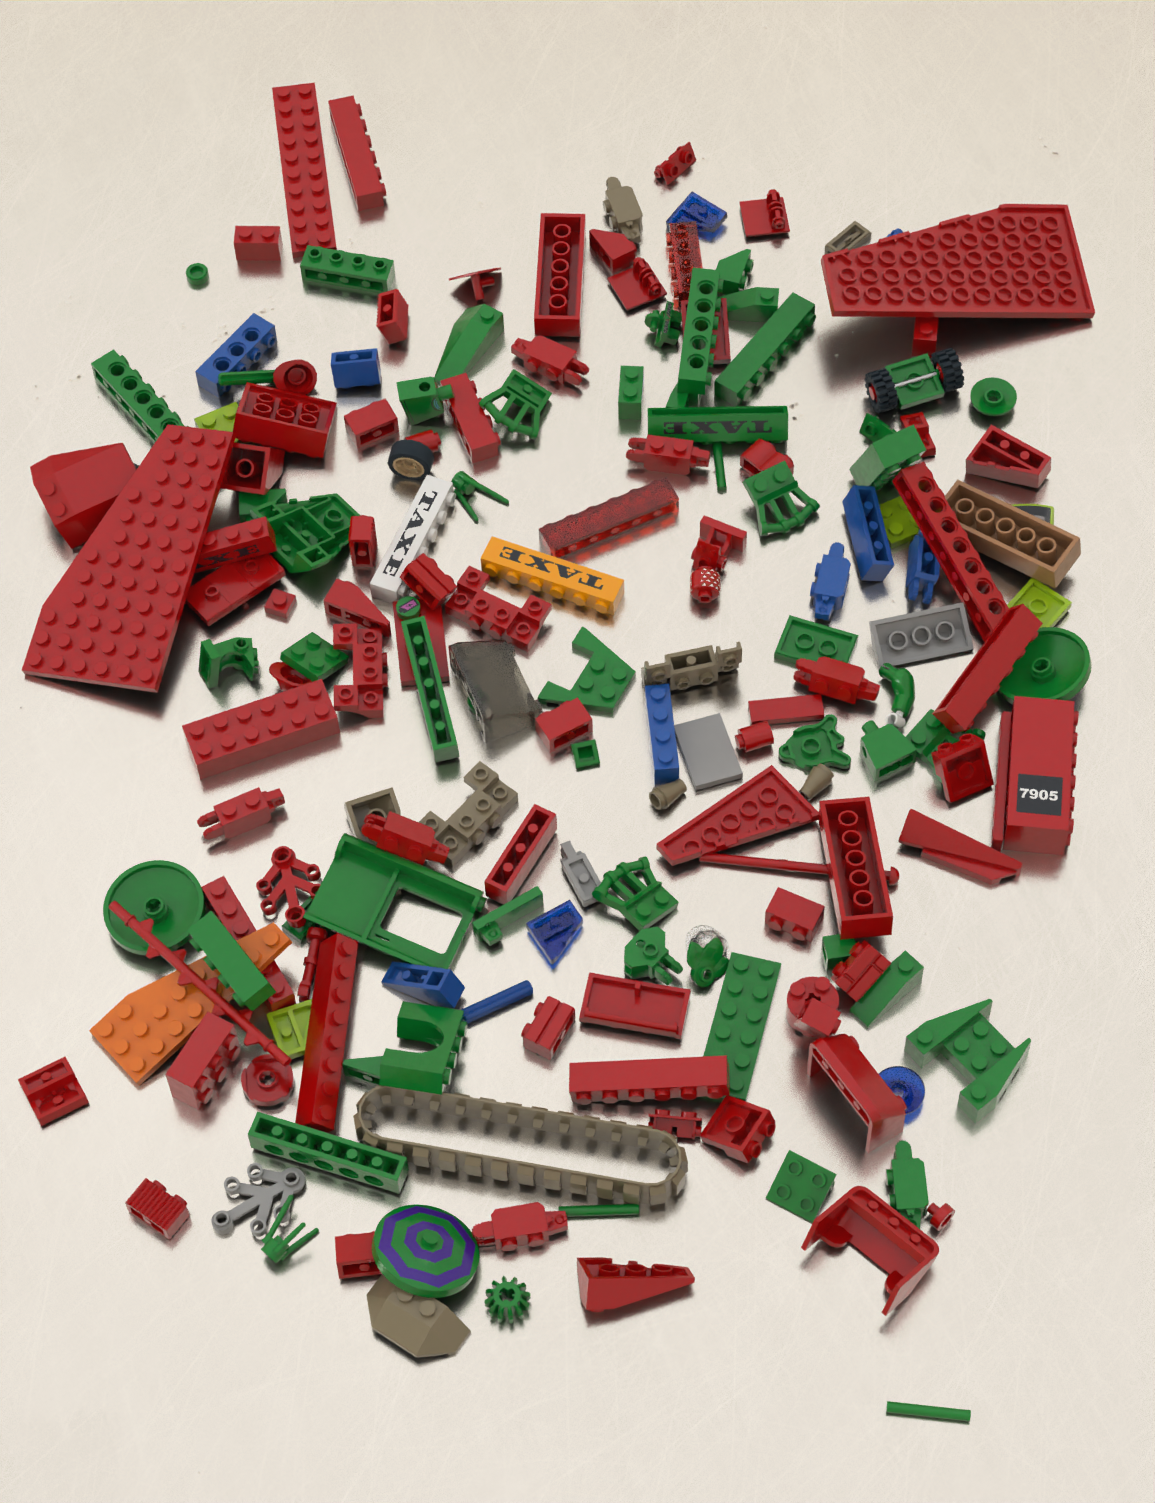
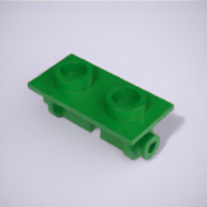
M866 413L859 432L875 442L897 431L890 429V426L881 421L878 416Z

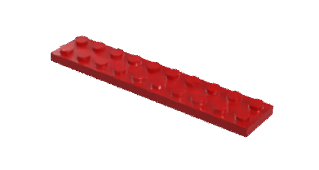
M315 83L273 87L272 92L293 258L303 257L307 245L337 250Z

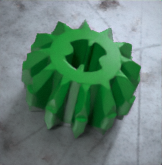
M503 1276L501 1279L502 1283L493 1280V1289H486L485 1294L488 1298L484 1302L485 1307L490 1308L489 1315L491 1317L498 1315L497 1319L500 1323L507 1317L509 1323L512 1324L514 1322L513 1316L522 1319L524 1317L523 1311L529 1310L530 1304L527 1301L531 1299L530 1292L526 1291L527 1288L524 1282L518 1284L516 1277L507 1282V1278Z

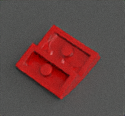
M66 1057L60 1058L18 1079L41 1126L89 1103Z

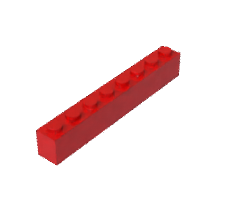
M339 933L320 942L295 1120L297 1124L326 1133L334 1130L358 941Z

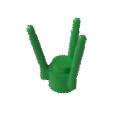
M459 471L452 478L451 482L455 488L454 493H456V496L475 522L479 519L463 496V494H471L475 487L499 501L509 504L508 499L478 483L464 471Z
M293 1195L288 1196L268 1234L261 1240L265 1244L261 1250L276 1264L280 1259L283 1261L291 1252L319 1232V1229L315 1228L289 1246L288 1244L306 1226L302 1222L284 1240L278 1235L274 1239L272 1238L294 1198Z

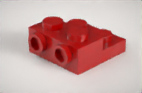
M970 733L961 735L958 742L954 744L942 743L937 747V751L931 753L936 775L941 778L945 798L950 803L994 785L985 742L978 736Z
M726 1095L700 1134L702 1142L723 1149L727 1156L749 1164L753 1157L757 1158L760 1155L762 1142L766 1136L771 1137L774 1134L776 1128L775 1120L770 1110Z

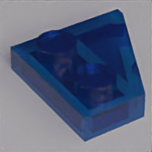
M692 191L666 220V225L669 228L714 233L728 216L726 211Z
M569 899L527 922L526 928L551 965H553L582 926L583 918Z

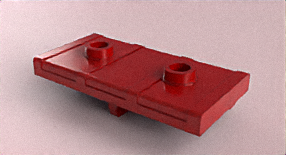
M269 553L223 565L189 588L185 602L210 626L286 575L285 570Z
M589 972L579 1022L682 1039L691 990Z

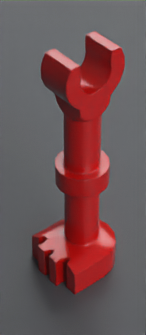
M319 927L308 928L306 938L310 946L307 957H304L303 965L305 969L297 992L300 1002L310 1000L314 970L317 968L320 942L329 938L328 932Z

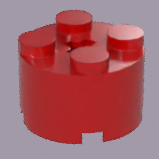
M812 976L802 978L793 982L788 991L786 1003L787 1022L792 1029L798 1030L804 1036L815 1037L794 1025L806 1001L815 998L838 1011V992L826 977Z

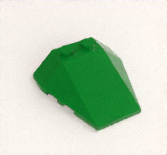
M337 493L310 496L309 500L298 501L294 498L289 499V503L277 504L276 501H270L250 511L252 520L267 517L274 530L277 551L270 554L290 573L311 571L329 563L349 543L351 517L360 516Z

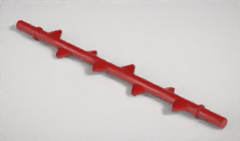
M117 901L110 903L109 909L124 922V925L130 927L149 944L146 957L151 959L161 955L180 972L177 981L179 986L193 984L214 1003L212 1014L218 1017L223 1015L229 1016L246 1032L244 1045L260 1044L265 1052L270 1053L284 1067L290 1064L292 1059L275 1045V1041L270 1040L250 1022L253 1011L249 1008L238 1011L217 992L219 984L217 977L204 981L184 963L187 954L185 949L172 952L151 933L154 921L151 918L139 922L135 915H131Z

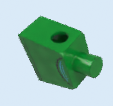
M431 376L396 382L399 401L411 426L443 414V400L454 398L451 384L438 387L435 378Z

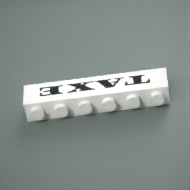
M426 475L370 582L371 596L373 598L392 603L393 601H399L402 597H406L409 586L400 578V575L405 567L422 553L427 555L430 542L433 543L435 541L437 529L440 524L442 525L445 522L446 511L449 506H453L456 499L452 482Z

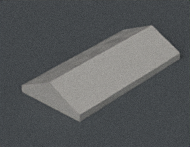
M963 602L869 622L872 648L879 669L881 666L886 668L883 665L884 663L897 666L974 650Z

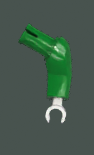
M884 663L883 665L886 668L881 666L879 675L892 682V688L895 693L891 708L894 713H890L887 716L886 724H893L902 728L906 723L903 717L909 715L915 701L914 678L907 669H897L889 663Z

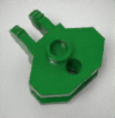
M658 926L641 929L625 946L624 973L631 979L647 976L653 979L656 977L665 985H669L673 980L662 968L666 966L677 974L683 971L682 965L669 955V950L665 947V932Z

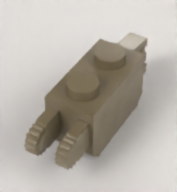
M614 176L608 177L603 208L604 212L610 215L609 223L611 229L616 230V233L624 234L629 241L638 243L640 242V232L643 229V213L632 187H622L618 178Z

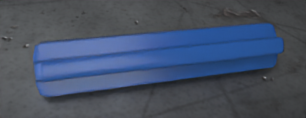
M525 980L463 1008L464 1021L470 1023L533 994L531 983Z

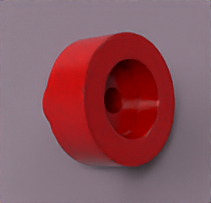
M933 1202L927 1208V1211L933 1216L929 1224L937 1231L943 1229L955 1214V1210L947 1203L938 1207Z

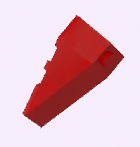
M577 1258L580 1299L586 1310L592 1312L615 1309L695 1283V1277L688 1267L653 1264L651 1268H647L644 1265L638 1264V1261L629 1260L627 1265L612 1264L613 1258Z

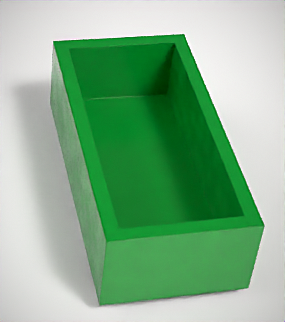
M911 425L873 442L849 470L858 486H873L877 492L883 488L882 485L888 482L890 485H893L892 480L901 469L919 462L926 448L915 426Z

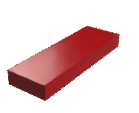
M821 694L748 701L751 725L763 721H768L769 724L820 720L824 719L825 715Z

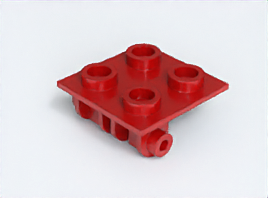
M769 190L766 199L739 202L746 237L790 232L784 198L780 197V193L777 190Z
M636 257L633 260V268L607 278L626 310L667 295L666 290L649 264L641 257Z

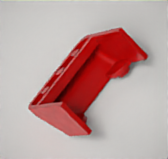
M845 1033L818 1038L809 1045L807 1074L811 1077L824 1069L868 1126L866 1151L870 1153L902 1133L907 1106L899 1095L895 1096L859 1050L860 1047L857 1040L852 1035L848 1036Z
M855 1186L814 1219L801 1246L806 1251L819 1239L836 1248L843 1247L850 1242L890 1275L886 1278L884 1286L890 1297L881 1312L885 1316L909 1296L939 1253V1246L932 1238L875 1193L863 1186Z

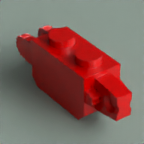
M647 434V439L633 437L628 442L629 447L632 449H628L626 458L631 461L644 463V468L649 471L687 475L693 467L709 466L710 451L695 447L694 440Z
M825 656L818 658L817 662L809 659L806 660V658L796 660L795 667L798 670L794 672L793 679L798 683L809 686L808 691L855 704L857 699L871 701L877 699L880 685L864 678L865 670L862 667Z
M258 787L213 806L214 811L200 816L197 824L201 828L215 824L204 830L203 836L207 840L221 835L231 839L268 823L271 820L270 813L274 812L275 808L284 804L285 799L280 788L269 792H261Z
M534 1202L495 1209L491 1214V1221L475 1224L472 1234L478 1246L495 1245L496 1250L512 1251L518 1246L529 1245L535 1247L544 1244V1242L549 1241L550 1235L568 1230V1222L565 1211H545L542 1204Z

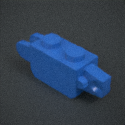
M919 529L918 535L914 536L912 543L909 545L906 587L909 588V600L915 601L918 591H923L922 602L930 604L933 586L937 583L940 564Z
M839 542L831 544L829 554H823L822 562L816 564L814 577H818L817 583L812 582L810 596L814 597L813 606L815 607V618L829 620L833 610L837 611L843 607L850 577L851 563L847 558H844V546Z

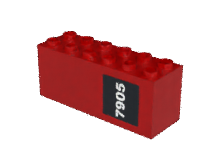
M1014 696L1011 715L1002 850L1063 855L1065 846H1070L1074 826L1072 812L1074 811L1075 797L1072 796L1076 782L1074 769L1076 768L1077 754L1074 753L1077 746L1078 733L1075 731L1079 715L1078 711H1074L1075 701Z

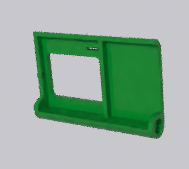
M344 833L337 845L334 859L303 919L356 940L406 963L450 969L476 912H482L487 898L483 897L484 891ZM399 889L406 890L462 915V919L445 953H438L381 928L380 925Z

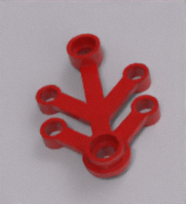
M280 846L272 853V867L263 879L256 883V888L260 895H269L261 902L260 907L263 914L267 916L273 915L277 911V901L286 892L289 905L285 912L287 923L291 927L301 928L307 920L303 919L305 910L302 906H299L296 888L309 893L311 898L314 899L316 895L314 893L318 891L321 884H313L293 875L291 868L305 873L309 881H317L321 877V871L316 864H308L296 859L295 852L289 847ZM281 872L282 878L273 889L271 883Z

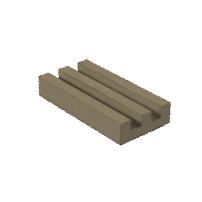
M854 221L825 245V251L832 253L846 248L848 250L859 248L871 238L872 232ZM858 229V231L855 232L852 236L850 235L852 232ZM845 239V242H843L840 246L835 248L840 242H842Z

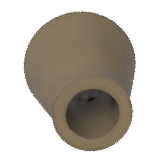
M821 763L813 766L799 793L810 801L832 783L833 772Z
M681 779L653 787L649 793L650 802L658 810L667 809L679 796L687 791V787Z

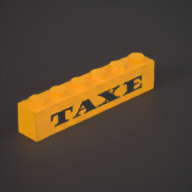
M493 536L480 558L482 572L489 574L491 577L496 576L512 584L529 587L533 591L548 593L555 598H563L572 601L576 605L593 608L600 613L614 615L624 595L623 579Z

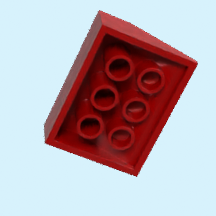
M247 382L236 412L233 433L236 439L242 442H254L264 447H276L290 453L298 452L312 458H323L337 402Z

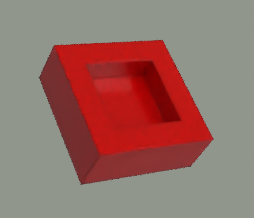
M274 588L264 606L265 612L287 619L297 601L296 595Z

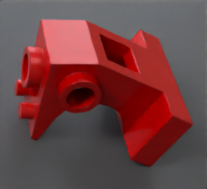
M704 515L700 521V536L706 538V540L698 539L697 546L691 555V559L694 560L692 568L697 569L701 566H709L717 572L719 570L723 571L731 549L740 552L744 551L747 545V532Z

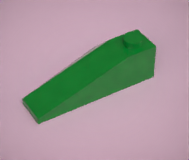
M486 304L467 308L451 330L434 377L436 383L440 384L441 380L470 372L503 333L504 318L502 312Z

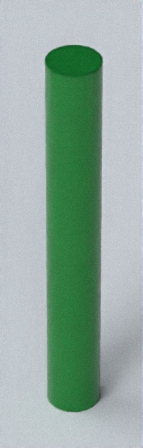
M713 442L717 490L724 491L727 490L722 444L721 442Z
M638 1204L558 1206L559 1211H565L567 1217L639 1214Z
M887 1401L886 1412L962 1421H970L971 1410Z

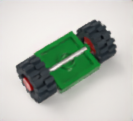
M947 348L934 352L931 355V360L928 353L865 374L866 393L869 395V402L872 403V408L875 412L881 413L894 409L899 405L900 410L941 398L946 392L962 388L964 385V376L962 374L964 372L961 369L962 364L959 362L956 351L953 348Z

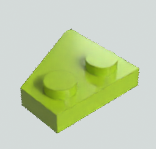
M312 999L266 1014L276 1045L291 1059L305 1055Z

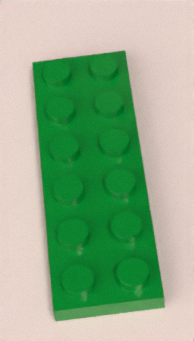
M731 952L703 1057L727 1055L729 1063V1096L747 1101L782 963Z

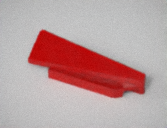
M914 809L909 810L898 842L923 849L921 857L990 885L999 883L1002 878L1020 875L1022 869L1020 861Z

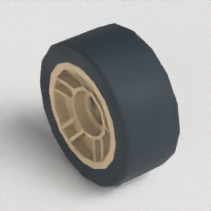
M400 440L392 445L387 464L389 469L399 477L418 481L425 479L426 475H430L434 455L426 445L420 442Z

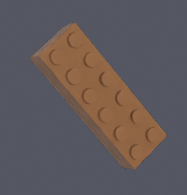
M958 479L945 495V499L951 509L954 510L960 525L967 532L968 538L976 551L1055 589L1081 555L1080 537Z

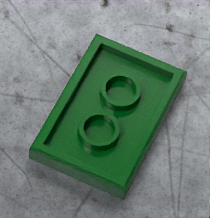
M789 615L774 652V658L796 664V660L800 658L817 662L818 658L825 656L849 663L859 635Z

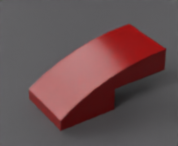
M923 412L900 416L902 429L911 425L915 426L926 448L921 458L936 455V447L929 434V425Z

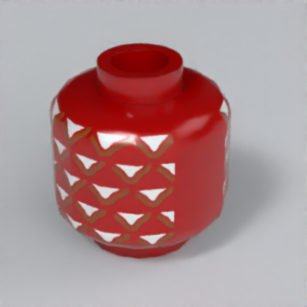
M701 566L691 573L690 595L701 603H709L719 597L721 593V578L716 570L709 566Z

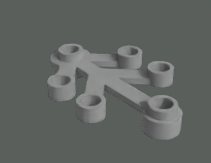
M252 1163L247 1168L250 1180L259 1181L262 1179L274 1182L275 1184L266 1188L240 1183L238 1178L233 1176L226 1178L224 1181L226 1193L229 1195L242 1194L252 1197L229 1211L221 1210L216 1212L211 1219L214 1231L221 1235L229 1233L234 1227L235 1220L259 1207L256 1219L250 1223V1229L254 1236H263L267 1232L266 1222L273 1198L283 1193L280 1205L276 1206L273 1211L274 1218L276 1219L288 1196L294 1195L304 1187V1173L295 1167L287 1168L283 1172L263 1169L258 1163ZM255 1169L260 1170L259 1174L257 1175L251 1174V1172ZM289 1177H296L294 1182L287 1181ZM230 1183L237 1184L233 1189L228 1188ZM290 1206L287 1210L286 1215L283 1217L281 1223H285L289 1220ZM221 1217L227 1218L224 1223L217 1222ZM256 1225H263V1228L261 1230H254V1227Z

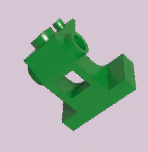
M235 637L214 645L210 639L201 641L198 672L208 689L218 686L219 674L226 667L233 666L235 669H242L250 681H253L254 674H258V668H254L259 666L257 648H253L252 638Z

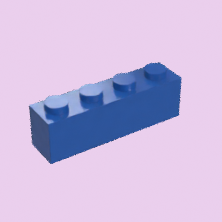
M853 485L842 503L861 580L883 581L894 567V562L876 490L873 486Z
M669 684L645 686V708L654 785H662L679 779V761Z

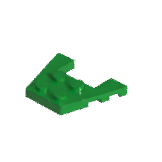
M581 627L572 641V648L592 657L571 690L547 681L537 697L538 703L546 705L547 702L558 703L560 706L563 702L571 701L578 697L586 710L614 713L635 679L636 671L585 627Z

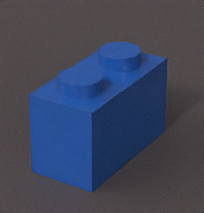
M377 348L332 353L331 370L335 388L347 389L353 386L380 384L381 367Z

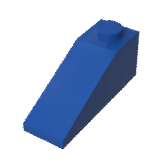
M393 961L381 981L384 986L434 1006L455 1008L466 988L451 969Z

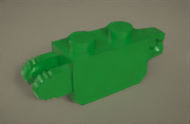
M899 1140L897 1145H895L894 1159H891L890 1169H886L887 1186H892V1194L888 1195V1201L892 1208L920 1229L921 1218L926 1215L929 1204L924 1162L919 1158H912L910 1144L906 1140Z

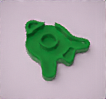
M832 714L826 715L817 724L797 728L786 743L779 748L778 755L781 760L789 762L805 771H811L813 766H817L819 763L826 767L835 766L842 769H847L851 765V757L837 749L844 745L845 738L835 730L837 717Z

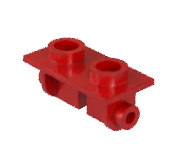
M688 142L683 146L677 147L676 151L668 157L669 160H665L655 167L654 175L657 178L663 177L666 185L673 182L696 161L691 143Z
M655 1109V1114H649L648 1116L654 1117V1122H648V1126L653 1127V1129L665 1130L672 1134V1127H677V1137L692 1139L700 1137L701 1126H696L697 1121H702V1118H697V1113L681 1111V1116H670V1110Z

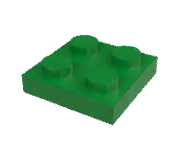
M314 632L309 633L282 651L280 656L281 661L311 681L324 680L346 665L349 659L347 654L339 649H334L332 644Z

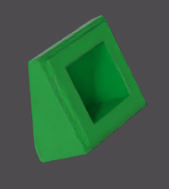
M596 739L570 744L576 768L600 764Z

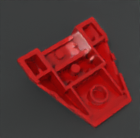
M123 443L50 455L30 466L33 484L54 526L72 550L87 542L137 470Z

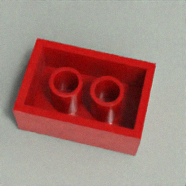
M207 1011L165 1074L173 1098L197 1110L201 1108L203 1103L206 1104L210 1100L213 1088L217 1082L220 1083L224 1079L227 1072L226 1068L231 1061L234 1062L240 1053V1045L234 1024Z

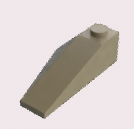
M393 787L347 801L344 804L353 836L375 846L377 844L376 841L368 839V837L361 834V828L365 824L364 819L366 815L372 813L386 818L389 811L401 815Z

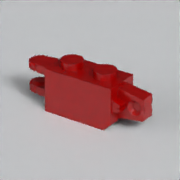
M541 335L534 337L532 341L517 338L511 346V353L524 360V367L531 372H537L546 376L551 381H557L561 384L567 381L574 385H580L582 378L579 373L584 376L590 370L586 364L577 360V351Z
M389 811L386 818L371 813L366 815L364 819L365 824L361 828V834L368 837V839L376 841L377 848L423 865L425 860L444 864L450 848L434 839L435 831L432 827Z

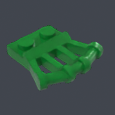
M513 369L502 387L485 396L479 402V405L490 413L495 419L494 422L505 425L511 433L517 432L528 435L530 439L535 440L539 432L540 412L552 393ZM504 396L508 400L501 411H499L492 402ZM512 403L521 407L514 420L505 415ZM526 411L532 414L531 427L519 424Z
M785 461L742 482L756 508L760 536H767L768 533L778 532L786 534L790 532V528L804 525V521L813 511L816 512L820 508L816 500L810 498L799 488L797 480L795 481ZM789 493L794 494L806 505L801 512H798ZM782 498L792 518L784 519L775 502L776 499ZM764 505H768L776 523L767 524Z
M930 709L906 735V738L916 747V757L925 762L939 782L942 783L941 778L936 775L931 753L937 751V747L942 743L954 744L959 740L953 736L960 737L970 733L984 740L986 733L981 729L975 728L969 729L966 732L961 731L952 734L933 715L934 710Z
M646 856L638 858V861L619 863L615 870H609L603 875L601 884L595 887L592 892L594 899L618 910L639 931L655 924L675 910L679 904L662 886V882L656 881ZM640 870L648 886L643 884L632 872ZM622 878L637 894H632L618 879ZM609 888L613 889L623 900L609 894Z

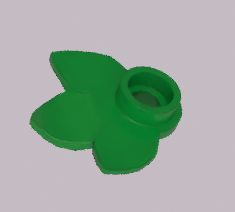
M718 937L713 938L704 948L695 942H691L688 947L687 963L691 967V979L698 986H709L714 981V978L722 976L727 970L729 959L722 957L723 945Z

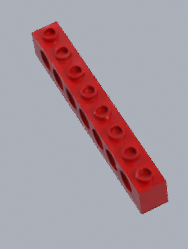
M925 462L901 469L892 482L985 642L1009 610L1003 595L994 584L990 572L986 570L979 553L971 544L967 532L960 525L954 510L949 506L943 491L937 485L932 472L928 469Z

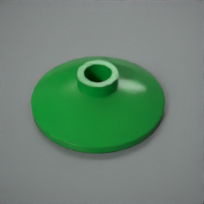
M991 377L982 379L973 386L970 399L972 405L979 412L989 416H1000L1014 408L1017 401V393L1015 388L1006 380Z

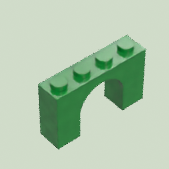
M403 1001L397 1016V1038L423 1041L437 1048L421 1053L386 1048L380 1063L379 1085L442 1095L445 1084H450L452 1069H455L457 1062V1053L461 1051L462 1037L466 1036L468 1023L463 1021L464 1011Z

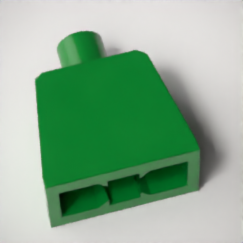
M870 720L862 726L861 729L865 735L861 738L860 750L875 782L916 762V747L893 724H887L878 728L876 723Z

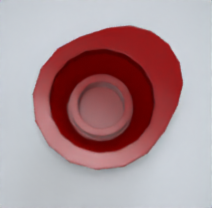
M302 359L291 360L280 364L275 369L273 381L280 390L306 395L314 389L317 382V373L314 366L308 361Z
M275 662L269 667V673L277 680L282 691L313 682L284 662Z

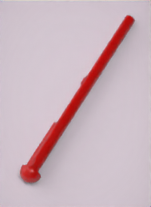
M719 853L708 854L699 859L700 862L828 875L827 864ZM892 866L890 871L884 870L889 886L895 885L900 878L899 871Z

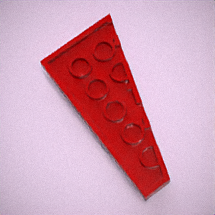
M771 765L658 842L656 849L673 866L817 821L819 812Z

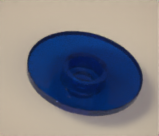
M892 1066L879 1073L893 1093H902L903 1096L901 1098L907 1106L905 1110L906 1115L914 1112L921 1106L925 1097V1086L923 1080L915 1071L903 1066Z

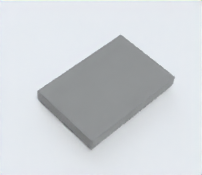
M720 713L674 725L676 740L695 791L743 778V772Z

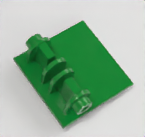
M789 1150L766 1198L813 1222L828 1192L833 1189L835 1185L834 1179L837 1174Z

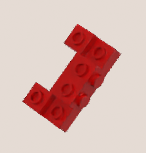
M469 565L457 581V589L445 604L446 614L467 623L475 630L480 629L488 633L494 639H501L529 652L536 642L545 619L552 610V604L530 595L522 608H519L483 591L490 581V575Z
M357 623L333 624V648L353 651V685H334V710L354 712L368 718H384L383 688L388 687V673H383V667H388L387 652H383L382 628L358 629Z

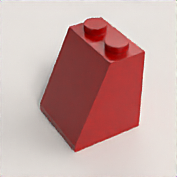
M234 443L220 488L266 495L282 474L285 450Z

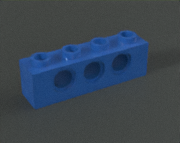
M253 313L195 371L198 386L218 398L225 392H228L232 385H219L218 374L222 372L247 371L254 362L259 361L262 354L268 348H271L277 340L275 325Z

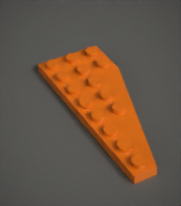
M274 922L237 940L238 944L260 972L293 943ZM205 957L188 965L204 981L213 977L218 978L221 974L217 968L214 971L211 970L203 960ZM178 970L128 994L89 1030L139 1086L189 1040L207 1011L212 1013L214 1003L193 984L183 986L177 984L180 976ZM219 980L217 992L230 1002L235 991L231 986L226 989Z

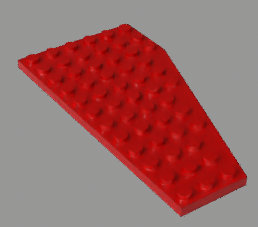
M1001 204L993 210L971 216L966 214L939 222V225L912 233L906 231L852 250L846 248L825 254L821 258L832 317L1093 318L1095 315L1068 205Z
M169 424L166 426L42 605L22 667L24 674L158 693L236 438L233 432Z

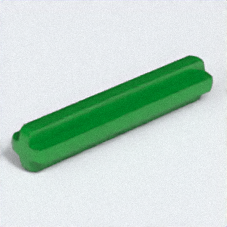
M275 370L222 372L218 374V383L221 386L246 385L247 382L254 384L274 383L273 374Z

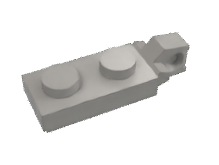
M570 840L560 844V852L563 856L560 859L562 868L583 907L597 902L592 896V892L601 882L585 852H576Z

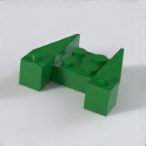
M991 999L925 1021L906 1036L904 1051L921 1068L942 1054L967 1079L970 1084L960 1091L957 1106L975 1124L995 1109L1002 1094L1008 1088L1015 1073L1029 1054L1031 1039L1027 1038L1014 1048L986 1019L991 1012L993 1002Z

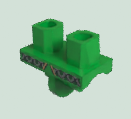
M667 301L665 310L661 311L660 314L658 310H654L653 313L645 316L644 322L650 328V331L656 332L657 329L654 346L661 348L664 342L675 345L679 339L680 331L670 328V325L678 328L681 324L682 316L680 312L673 310L674 303Z

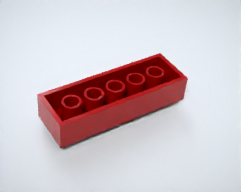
M541 213L534 309L535 336L580 337L586 240L585 214Z
M322 679L182 725L185 741L200 780L340 733L338 717Z
M870 797L819 801L818 821L840 940L892 935L893 912Z

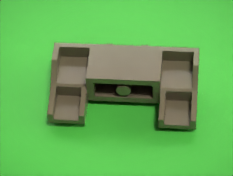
M740 641L736 642V647L721 650L720 646H716L715 653L712 645L666 654L664 655V663L650 666L648 661H645L644 667L641 668L644 688L648 685L668 683L670 691L676 689L684 690L690 686L707 685L713 681H718V672H728L734 668H739V663L742 662Z
M481 761L463 777L464 782L475 792L446 821L432 811H429L419 821V823L432 827L435 831L434 839L450 848L445 862L451 867L475 844H480L485 838L486 833L491 828L497 827L502 817L518 801V793L499 780V774Z

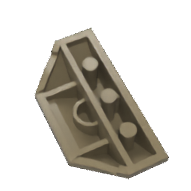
M383 1274L366 1295L372 1329L416 1358L456 1354L471 1333V1330L446 1305L435 1298L421 1297L408 1293L392 1284Z

